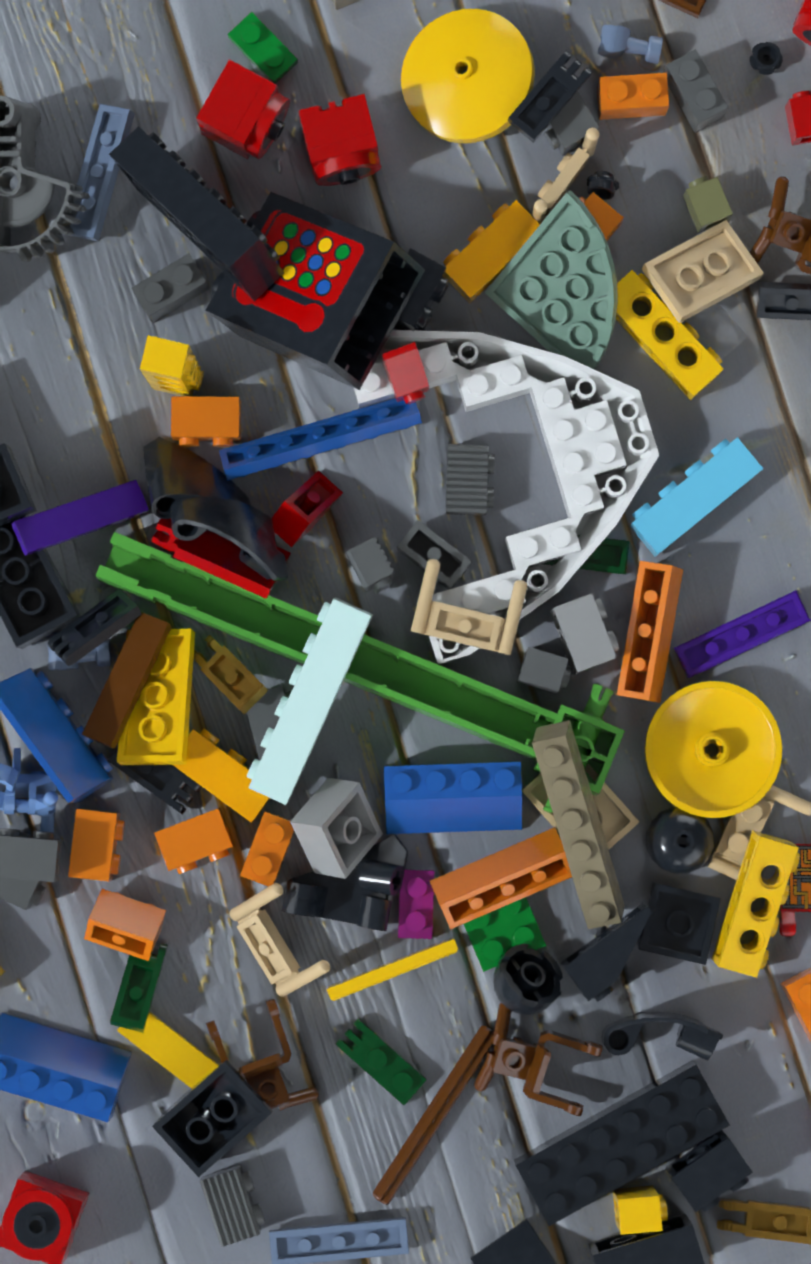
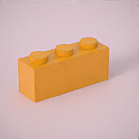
M517 200L510 206L504 203L492 215L494 221L486 229L483 226L478 227L467 239L470 244L461 252L455 249L443 261L446 267V278L449 279L448 282L469 304L493 283L540 225Z
M203 728L201 732L193 729L188 735L186 764L173 766L251 823L254 822L271 798L248 788L252 779L246 777L249 768L244 764L247 759L232 748L228 753L217 746L220 739L207 729Z

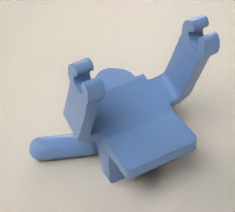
M14 748L12 767L0 763V783L6 785L5 792L0 791V810L4 811V814L28 813V815L41 816L40 831L54 833L55 807L58 801V795L55 793L56 786L44 771L20 774L21 748Z

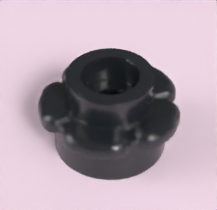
M765 42L753 47V54L750 56L749 61L754 70H759V73L762 75H770L775 69L781 67L783 57L776 44ZM768 56L769 60L764 61L763 57Z
M597 171L594 175H590L587 178L588 194L590 195L594 192L602 200L612 199L615 190L619 188V182L614 181L612 173Z

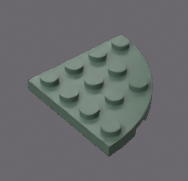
M570 190L566 192L484 293L549 352L566 356L595 370L607 350L616 321L618 304L617 279L612 255L603 232L583 202Z

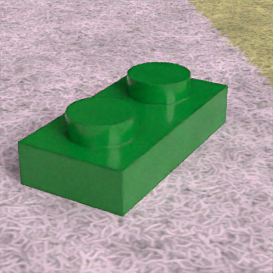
M252 11L227 34L228 38L274 84L298 63V59Z

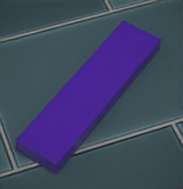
M133 480L14 521L12 527L26 556L143 515L149 511V508L137 480Z
M795 590L674 647L673 650L688 679L811 620Z

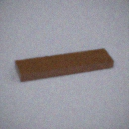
M143 612L136 618L82 732L83 736L115 749L172 628L171 624Z

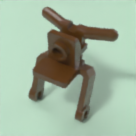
M781 176L777 178L771 209L768 217H770L768 226L763 227L761 235L749 253L758 264L771 243L799 252L795 264L800 271L811 275V266L805 265L806 260L811 262V219L784 211L789 180Z
M275 999L268 1000L266 1005L283 1053L282 1055L277 1053L239 1067L237 1072L246 1079L247 1083L271 1109L279 1107L281 1111L289 1107L314 1101L318 1098L319 1093L314 1087L291 1093L287 1092L278 1066L289 1062L292 1053L279 1018L280 1013ZM214 1020L206 1023L211 1040L215 1043L222 1064L225 1060L228 1061L217 1026Z
M500 1003L495 1031L491 1041L495 1046L493 1052H488L486 1060L475 1080V1089L485 1091L494 1073L525 1080L523 1092L527 1098L564 1109V1111L572 1115L581 1116L584 1105L540 1091L551 1058V1052L544 1045L549 1040L599 1057L601 1056L603 1046L592 1041H582L552 1030L541 1032L538 1042H534L533 1045L525 1043L519 1037L507 1038L512 1011Z

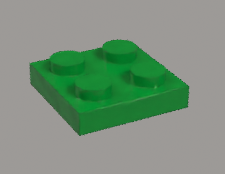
M526 897L464 923L483 972L496 967L502 956L515 945L529 944L527 948L534 950L546 946Z

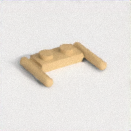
M589 128L586 131L582 149L578 148L573 155L568 152L557 167V170L560 171L558 177L554 182L548 179L537 196L541 199L534 203L532 217L539 224L543 222L545 216L552 211L588 163L589 157L593 156L599 138V131L596 128Z
M436 559L428 560L411 632L511 655L527 591V583L523 580L515 581L505 619L432 601L440 562Z
M772 785L758 803L741 813L729 816L707 867L737 880L752 830L762 832L774 802L781 803L807 816H811V802Z
M274 883L231 909L230 917L239 923L236 926L271 985L276 984V993L280 997H285L328 973L330 964L326 960H321L301 972L298 971L300 966L266 910L260 909L283 894L282 885Z

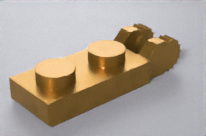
M209 635L205 641L217 653L207 662V659L200 652L194 650V660L202 667L200 670L245 715L269 690L225 646L222 647Z
M723 1198L719 1202V1207L724 1210L744 1211L745 1219L744 1223L729 1219L717 1220V1229L743 1233L744 1236L811 1245V1208L755 1200L744 1202Z

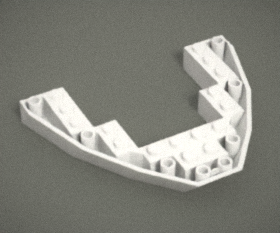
M392 330L361 389L353 388L359 409L395 398L383 366L382 354L413 342L416 343L429 388L456 380L465 412L528 393L531 395L568 518L507 536L505 543L514 570L433 594L432 601L506 619L514 583L517 580H523L527 583V591L520 616L521 619L557 594L613 530L659 457L640 391L566 356L480 332L417 330L413 332L412 330ZM559 559L554 566L543 565V563ZM428 636L438 665L468 656L479 649Z

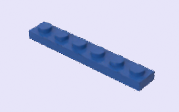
M396 398L228 447L219 450L228 481L268 468H275L298 459L309 458L325 451L343 448L352 443L374 439L379 435L396 430L407 429L422 423L416 402L406 404L404 400L397 402Z

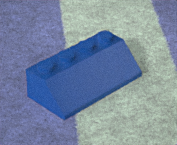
M521 762L384 766L386 834L522 830Z
M2 1012L0 1015V1090L104 1122L110 1121L114 1114L132 1052Z

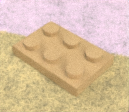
M727 220L648 261L642 268L643 273L678 323L760 280L764 274Z
M588 764L585 771L595 781L598 774ZM540 773L522 789V793L559 833L553 812L550 814L543 810L548 800V795ZM604 782L600 794L592 796L609 850L640 821Z

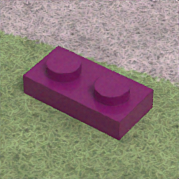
M405 869L399 896L398 938L432 939L434 891L430 881L434 879V870Z

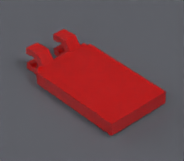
M161 518L157 523V531L151 542L168 551L175 552L174 558L265 599L268 598L277 581L265 579L240 561L239 554L241 548L235 543L208 530L194 540H180L173 534L171 518ZM277 547V549L285 555L287 564L291 552H288L282 548Z

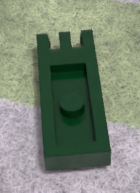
M161 943L158 955L151 954L149 961L129 955L110 1025L144 1033L168 944Z
M357 1018L353 1024L363 1032L359 1037L351 1029H348L344 1034L354 1044L350 1047L342 1039H339L335 1044L402 1105H405L427 1079L363 1021Z

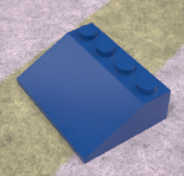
M29 668L1 681L0 710L68 803L82 802L114 779L110 774V771L114 769L102 752L97 755L89 744L93 740L82 735L84 730L82 725L78 728L70 719V716L74 714L63 698L57 700L50 691L54 686L42 670L37 673L35 669Z

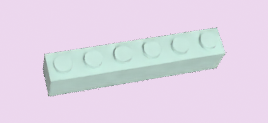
M336 597L332 600L331 604L328 602L324 603L317 618V621L322 622L318 634L311 633L303 649V652L308 654L303 667L298 664L296 665L289 680V684L294 685L289 698L282 696L274 715L280 717L275 729L270 727L267 729L260 746L266 748L261 760L254 759L246 777L252 779L248 787L249 789L284 805L289 802L373 614Z

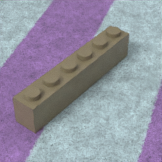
M568 720L537 727L532 745L587 928L593 929L621 923L625 904L571 722Z

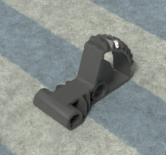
M0 95V251L18 253L23 262L32 261V255L34 258L40 259L44 257V251L48 253L54 252V243L57 245L65 244L62 234L69 236L74 234L70 224L78 225L82 223L76 214L78 211L85 212L87 210L80 203L81 199H88L90 196L88 193L83 192V187L38 173L35 170V130L38 129L41 122L40 112L32 104ZM16 175L18 184L12 191L10 181ZM55 184L65 187L67 191L63 206L52 225L37 238L21 245L11 246V227L25 226L37 220L50 205Z

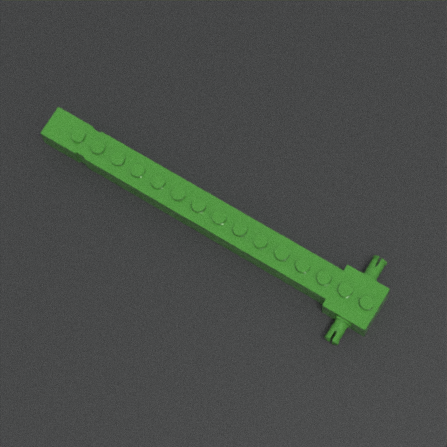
M113 533L110 543L113 544L112 551L106 565H100L95 575L100 582L117 589L120 588L124 592L153 604L158 602L165 605L170 611L304 665L308 654L303 652L305 644L311 633L318 634L322 622L317 621L318 615L270 595L265 599L190 564L175 560L170 554L119 533ZM365 634L343 682L535 761H537L532 741L536 728L570 720L584 769L586 770L589 764L598 774L594 781L586 772L591 793L594 796L599 795L625 732V730L608 724L602 719L614 692L606 688L601 699L598 700L603 688L601 685L593 684L584 711L579 712L561 704L555 713ZM536 762L533 771L541 773L538 762ZM548 798L543 810L551 814L553 811Z

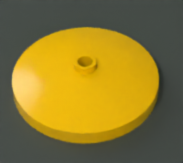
M482 9L452 11L430 22L412 41L402 65V94L412 116L432 135L454 143L484 141L500 134L511 126L508 122L509 116L533 89L535 79L534 60L531 50L520 31L501 15Z
M700 682L677 691L657 709L650 721L645 737V762L655 787L675 807L687 813L705 818L728 817L751 808L770 790L781 766L782 740L777 722L772 713L753 693L738 685L727 682ZM709 744H714L717 747V754L713 757H710L705 752V747L709 746Z

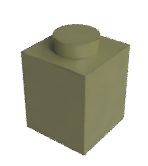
M704 176L688 184L689 188L686 189L683 198L698 233L708 230L725 220L727 222L730 220L733 213L718 177L708 180L707 176Z

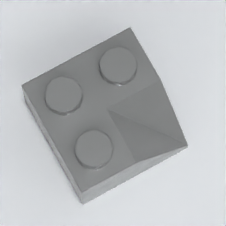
M591 593L556 606L550 611L573 675L616 658L614 651L619 650V646L613 631L607 632L602 620L607 618V614L600 598L595 600Z
M328 778L290 821L314 873L344 879L347 878L383 835L360 782Z

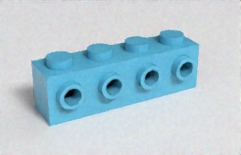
M738 437L731 443L725 438L711 450L714 457L703 464L701 460H698L684 472L688 477L679 485L672 481L658 493L662 499L651 507L647 502L632 514L635 521L631 523V529L654 557L763 470V467Z

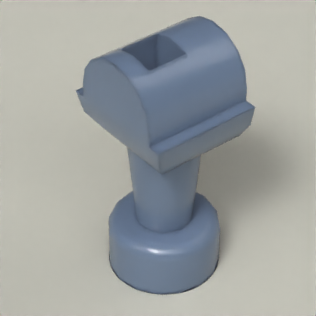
M619 25L602 26L600 47H598L597 52L599 55L616 59L622 56L623 53L645 55L646 62L658 64L663 37L650 36L648 41L630 37L631 30Z
M110 639L104 641L71 666L66 665L55 654V651L48 647L47 643L49 671L78 669V663L97 661L99 667L112 665Z

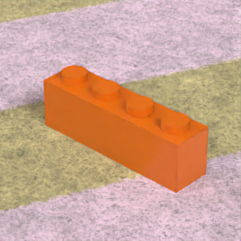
M640 561L617 690L618 696L656 703L661 702L683 569L673 565Z
M554 827L430 881V884L451 930L572 877L562 841Z

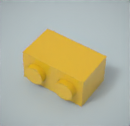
M653 1185L619 1188L613 1191L615 1222L621 1235L663 1231L662 1221L668 1220L666 1200L663 1199L662 1194L657 1193Z

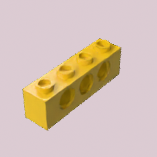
M631 270L617 283L618 304L616 321L691 401L724 370L720 365L722 359L712 348L708 347L705 349L697 339L700 336L689 323L686 322L684 325L678 323L664 301L660 300L653 293L652 289L654 287L644 274L640 273L637 275ZM636 301H644L648 304L650 313L646 316H639L634 313L632 304ZM662 325L669 327L673 333V338L669 341L658 339L655 334V328ZM683 350L692 352L695 356V364L691 366L681 364L678 359V353Z
M147 336L140 371L152 389L180 396H193L194 390L199 391L204 371H201V366L189 344Z
M752 830L711 958L718 967L756 978L759 970L765 968L769 956V951L766 948L770 937L775 936L779 926L777 914L780 905L786 903L789 895V885L787 883L790 873L796 871L800 860L799 848L791 841ZM768 865H775L774 875L770 879L763 880L761 878L762 870ZM760 897L765 898L764 907L760 911L752 912V902ZM754 930L755 936L753 940L748 944H741L742 934L745 931Z

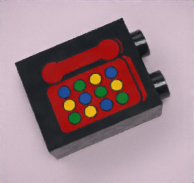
M270 192L261 210L255 212L246 224L250 228L253 225L256 226L268 240L266 243L280 256V259L276 262L284 274L254 302L224 272H221L213 283L211 301L205 311L239 337L360 390L425 269L394 241Z

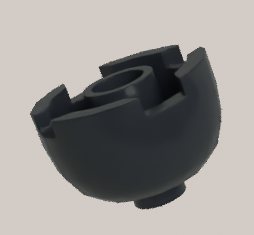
M670 807L661 811L651 821L646 832V848L651 859L661 869L674 874H688L700 869L709 860L714 848V833L709 821L705 817L687 813L677 807Z
M529 944L515 945L508 950L499 960L493 974L494 991L500 1002L509 1010L524 1015L540 1013L547 1009L561 995L560 980L563 978V973L557 961L545 950L539 953L534 949L527 948Z

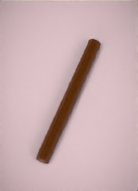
M484 1025L481 1026L374 1189L373 1196L379 1202L388 1205L396 1195L493 1046L491 1041L494 1031Z

